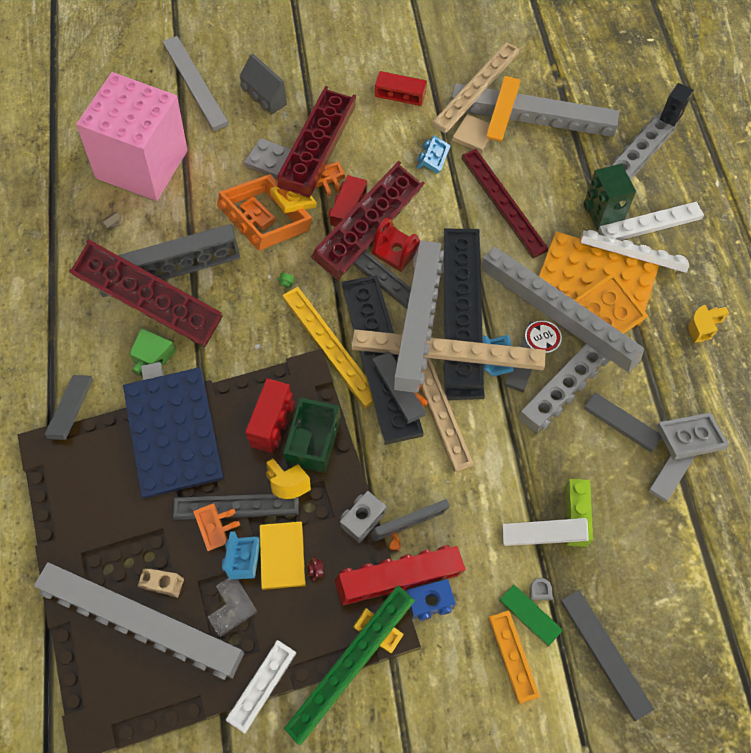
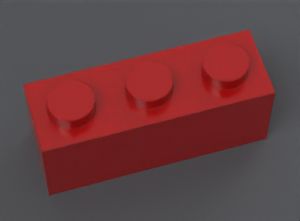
M380 71L375 83V97L422 106L426 95L427 80Z
M347 175L345 181H342L340 193L335 196V205L333 208H330L328 213L331 226L336 227L365 197L367 193V180Z

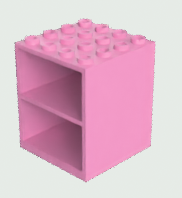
M111 72L76 124L96 179L158 201L188 151L177 95Z

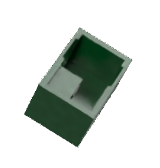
M622 163L595 170L583 205L597 230H599L600 226L625 220L636 194V189ZM626 201L625 205L621 207L619 202Z
M305 398L299 399L284 450L286 465L296 466L299 464L303 469L326 473L341 419L340 407L338 405Z

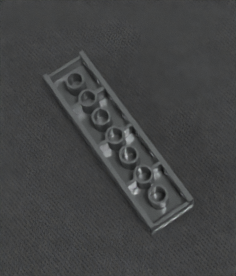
M232 224L118 255L162 280L241 259ZM228 249H235L236 252L233 256H227L229 253ZM212 253L218 257L217 260L210 261ZM194 258H196L198 262H201L197 266L192 265ZM179 263V266L183 267V269L180 271L174 270L176 268L175 264ZM161 268V270L166 273L162 276H158L157 269ZM100 291L102 298L109 296L106 293Z

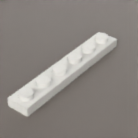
M696 201L599 227L598 231L602 236L611 235L616 240H624L701 220L704 214Z
M583 230L581 236V243L685 273H687L689 268L688 260L681 255L673 256L664 250L655 251L646 245L638 246L628 240H616L611 235L602 236L593 230Z

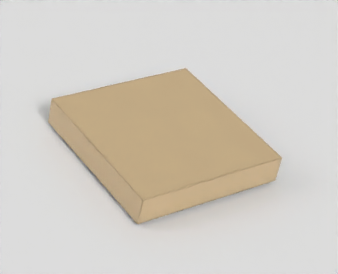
M467 114L453 135L452 141L473 150L477 149L478 152L483 153L491 140L486 138L490 123Z

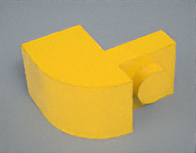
M703 305L697 309L688 326L694 343L713 338L718 331L715 324L722 323L729 314L726 307L719 309L715 307L708 311L707 306Z
M274 459L266 462V476L270 481L271 490L275 496L282 499H294L311 490L310 477L299 464L284 472Z

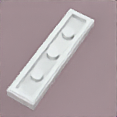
M586 518L503 524V544L505 546L589 541Z
M276 641L228 715L227 722L243 733L247 732L296 655L294 650L282 642Z

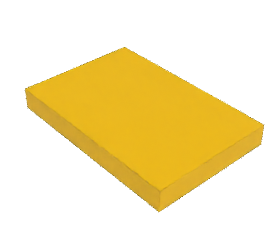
M302 522L260 525L262 589L306 586Z

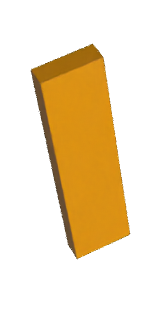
M504 77L486 135L487 139L498 142L503 141L520 86V79Z
M510 611L489 616L488 619L518 705L540 698Z

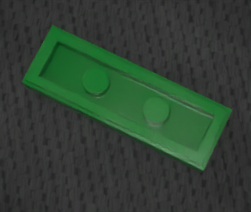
M515 585L499 600L547 647L563 631L561 627Z

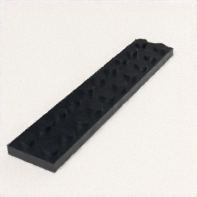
M444 228V339L483 343L479 229ZM444 360V388L483 389V364Z
M377 275L341 282L353 330L394 334ZM359 350L384 445L423 437L424 432L420 419L409 424L407 423L373 364V358L385 353ZM392 354L393 358L397 363L399 355Z

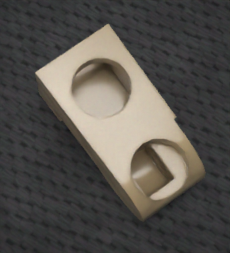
M143 569L137 586L145 590L178 598L184 579L177 573Z

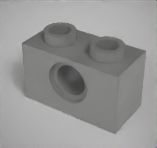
M369 491L364 495L360 494L354 501L355 505L352 509H347L340 517L341 528L358 543L367 536L387 513V506ZM360 512L368 515L365 519L357 518V514Z

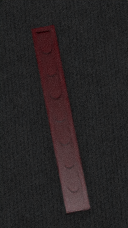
M474 149L463 154L461 159L530 256L535 258L548 252L549 248L478 150Z

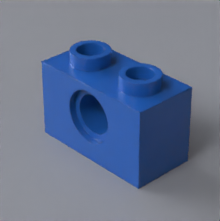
M448 579L407 590V593L415 599V602L410 607L413 619L418 618L419 621L427 620L435 613H439V615L449 614L456 605ZM428 597H434L437 601V604L435 606H429L426 603L425 599Z

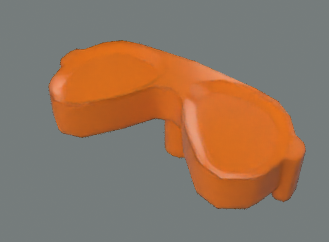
M397 533L389 536L393 538L389 545V550L399 552L401 543Z

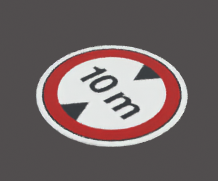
M536 321L526 329L525 339L532 349L546 350L545 353H549L560 346L562 335L558 327L553 323Z

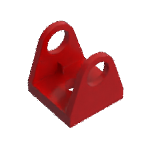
M387 217L377 229L372 255L402 272L417 254L420 239L416 234H412L409 237L395 228L392 220ZM394 247H400L402 250L399 252H395L392 249Z

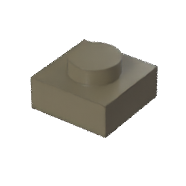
M113 212L99 223L103 228L109 227L112 229L119 224L118 220L121 219V216L118 212Z

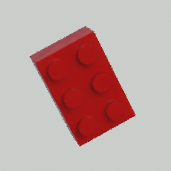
M266 379L245 431L250 447L273 454L275 448L280 446L281 432L286 429L288 424L287 416L289 412L292 413L295 405L289 384Z

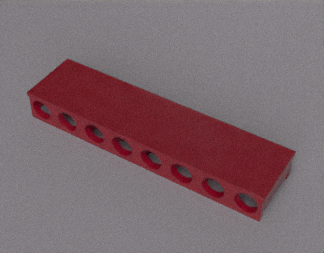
M328 86L324 87L278 173V188L305 197H311L355 109L356 95L353 94L350 97L328 90Z
M400 161L383 176L329 233L311 255L314 261L337 280L348 271L375 241L377 229L381 222L387 217L393 221L425 184L423 181L420 183L400 165Z
M89 239L86 241V246L72 269L68 271L71 275L204 348L206 347L223 317L222 312Z

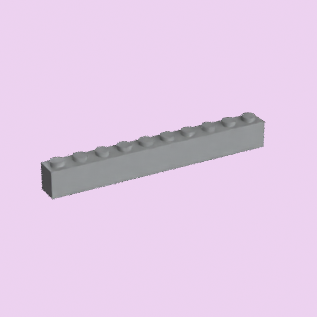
M455 84L452 100L466 85ZM486 89L466 112L492 117L500 91ZM517 94L509 119L614 137L620 111Z
M420 241L395 373L394 390L418 393L419 385H424L425 373H422V370H426L427 358H424V355L429 353V343L426 342L431 340L432 329H429V326L433 327L434 315H431V313H435L436 302L433 299L437 300L438 288H435V286H439L440 275L437 274H441L442 263H439V261H443L444 257L441 243Z
M494 247L483 257V271L628 373L641 361L644 347L498 248Z
M47 562L34 584V587L40 590L39 595L47 599H51L52 596L58 598L57 603L67 608L73 605L77 607L76 612L86 617L89 614L97 616L95 619L97 622L106 626L110 622L116 625L115 630L123 634H127L128 631L135 634L134 638L145 644L149 640L155 643L154 648L162 652H166L169 649L174 652L173 656L184 662L188 658L194 661L193 666L205 671L206 667L214 670L213 675L225 680L226 676L233 679L243 658L244 652L237 647Z

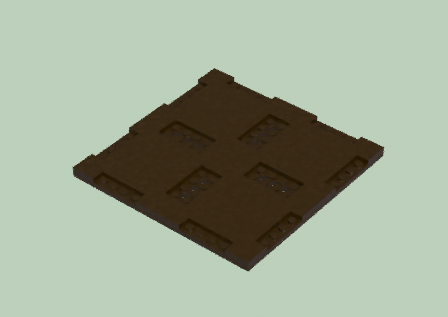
M323 349L286 358L285 363L218 382L205 381L224 475L223 480L143 499L141 497L127 407L74 422L66 440L47 439L45 432L48 426L17 434L22 467L27 477L37 545L35 549L39 574H41L47 562L225 643L230 644V637L238 633L241 635V641L239 644L232 646L244 652L233 679L226 676L225 680L213 675L214 670L208 667L204 671L193 666L194 661L186 658L185 662L173 656L174 652L169 649L166 652H162L154 648L155 643L147 640L146 644L134 638L135 634L128 631L127 634H123L115 630L116 625L110 622L107 626L95 620L97 616L89 614L86 617L76 612L77 607L73 605L67 608L57 603L58 598L52 596L51 599L43 597L47 625L51 629L64 709L62 720L68 753H110L230 713L277 640L294 650L296 655L267 700L318 684L360 633L352 626L364 608L375 614L390 595L387 594L342 606L334 580L340 574V571L352 568V571L357 570L369 563H372L373 566L378 565L381 561L391 559L384 538L378 541L372 540L370 534L373 529L358 543L340 526L341 515L347 509L351 510L355 505L354 501L360 494L364 495L369 491L342 412ZM267 378L289 384L291 393H293V401H295L292 413L289 412L287 416V427L281 432L280 446L275 448L273 454L250 447L245 433ZM305 398L338 405L340 407L341 419L326 473L303 469L310 477L311 490L299 496V515H295L291 519L286 518L285 515L275 516L276 521L274 524L302 522L306 586L263 590L261 580V547L259 548L255 578L230 580L222 569V560L226 556L225 545L207 551L196 519H173L174 498L273 494L270 481L266 476V462L274 459L284 472L294 467L286 465L284 450L299 399ZM312 503L316 506L315 510L310 513L306 512L304 507ZM364 512L357 514L359 519H365L368 516ZM268 516L222 518L220 520L223 527L234 521H239L240 526L225 531L228 540L230 532H235L238 538L259 537L260 539V525H266L265 519ZM380 521L374 526V528L380 526ZM149 552H154V559L151 562H146L144 560L145 555ZM312 557H316V560H321L323 563V576L315 578V581H312L311 576H308L307 564L310 563ZM129 558H133L134 565L131 568H124V562ZM112 564L114 567L112 573L105 575L103 573L105 566ZM143 569H153L180 575L184 581L179 597L175 598L139 588L137 585ZM225 592L230 593L231 599L229 602L221 603V594ZM409 609L395 626L404 635L393 652L389 653L379 646L363 668L421 649ZM228 613H235L236 620L232 624L225 623V616Z

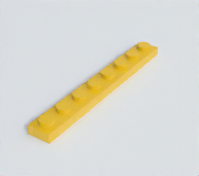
M299 287L283 294L285 303L317 346L323 349L325 357L363 408L366 409L371 406L373 400L366 376Z

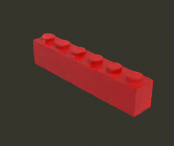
M445 545L433 552L429 549L420 552L416 556L411 554L401 556L399 560L395 561L386 559L374 566L372 563L365 564L360 569L353 571L352 568L344 569L339 572L340 574L334 581L341 605L343 606L391 594L397 585L403 590L458 577L466 568L458 546L450 547Z

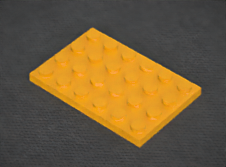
M556 231L539 277L574 300L614 272L645 311L659 265L581 243L579 238Z

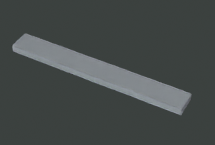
M178 36L164 40V47L212 130L216 131L228 126V121Z

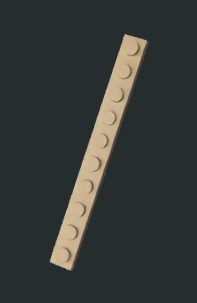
M354 330L352 350L379 353L390 352L391 354L399 355L402 334ZM431 338L430 341L427 340L426 342L429 343V353L424 355L425 358L544 370L546 350L439 338Z

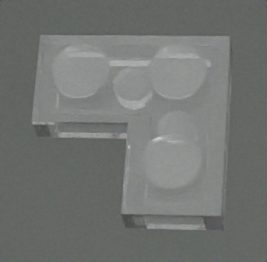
M227 578L216 586L226 605L209 615L208 619L219 637L257 613L256 608L238 579L230 580Z

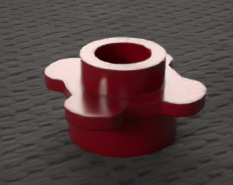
M312 557L310 563L307 564L308 576H311L312 581L323 576V563L321 560H316V557Z

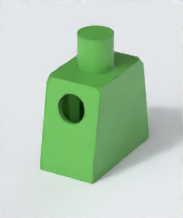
M141 329L130 352L133 362L136 363L132 372L142 376L141 366L161 362L163 366L176 352L173 342L145 329Z

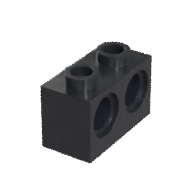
M678 83L670 93L659 120L675 127L684 114L694 90Z

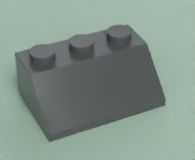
M251 54L240 73V86L244 92L247 91L254 101L259 102L264 110L274 114L287 105L284 81L259 58Z

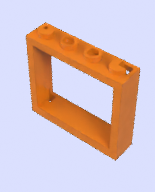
M271 174L223 190L218 194V208L258 251L309 231L312 217L304 209H297L295 212L285 213L293 223L261 234L234 205V203L262 193H266L277 204L270 194V188L277 187L278 182ZM277 189V192L287 199V191Z

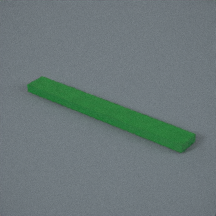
M396 586L283 728L296 744L302 745L415 602V599L400 586Z

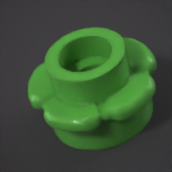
M281 273L280 277L277 278L280 282L279 285L290 288V285H294V277L292 275Z

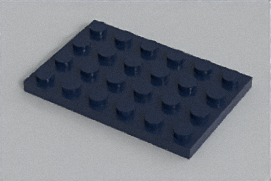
M201 367L123 385L141 497L143 499L224 479Z

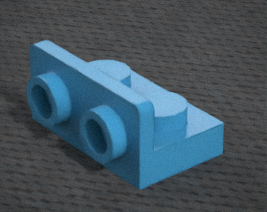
M435 135L429 140L426 139L422 145L423 152L417 157L418 164L416 168L420 169L424 165L438 174L442 169L451 145Z

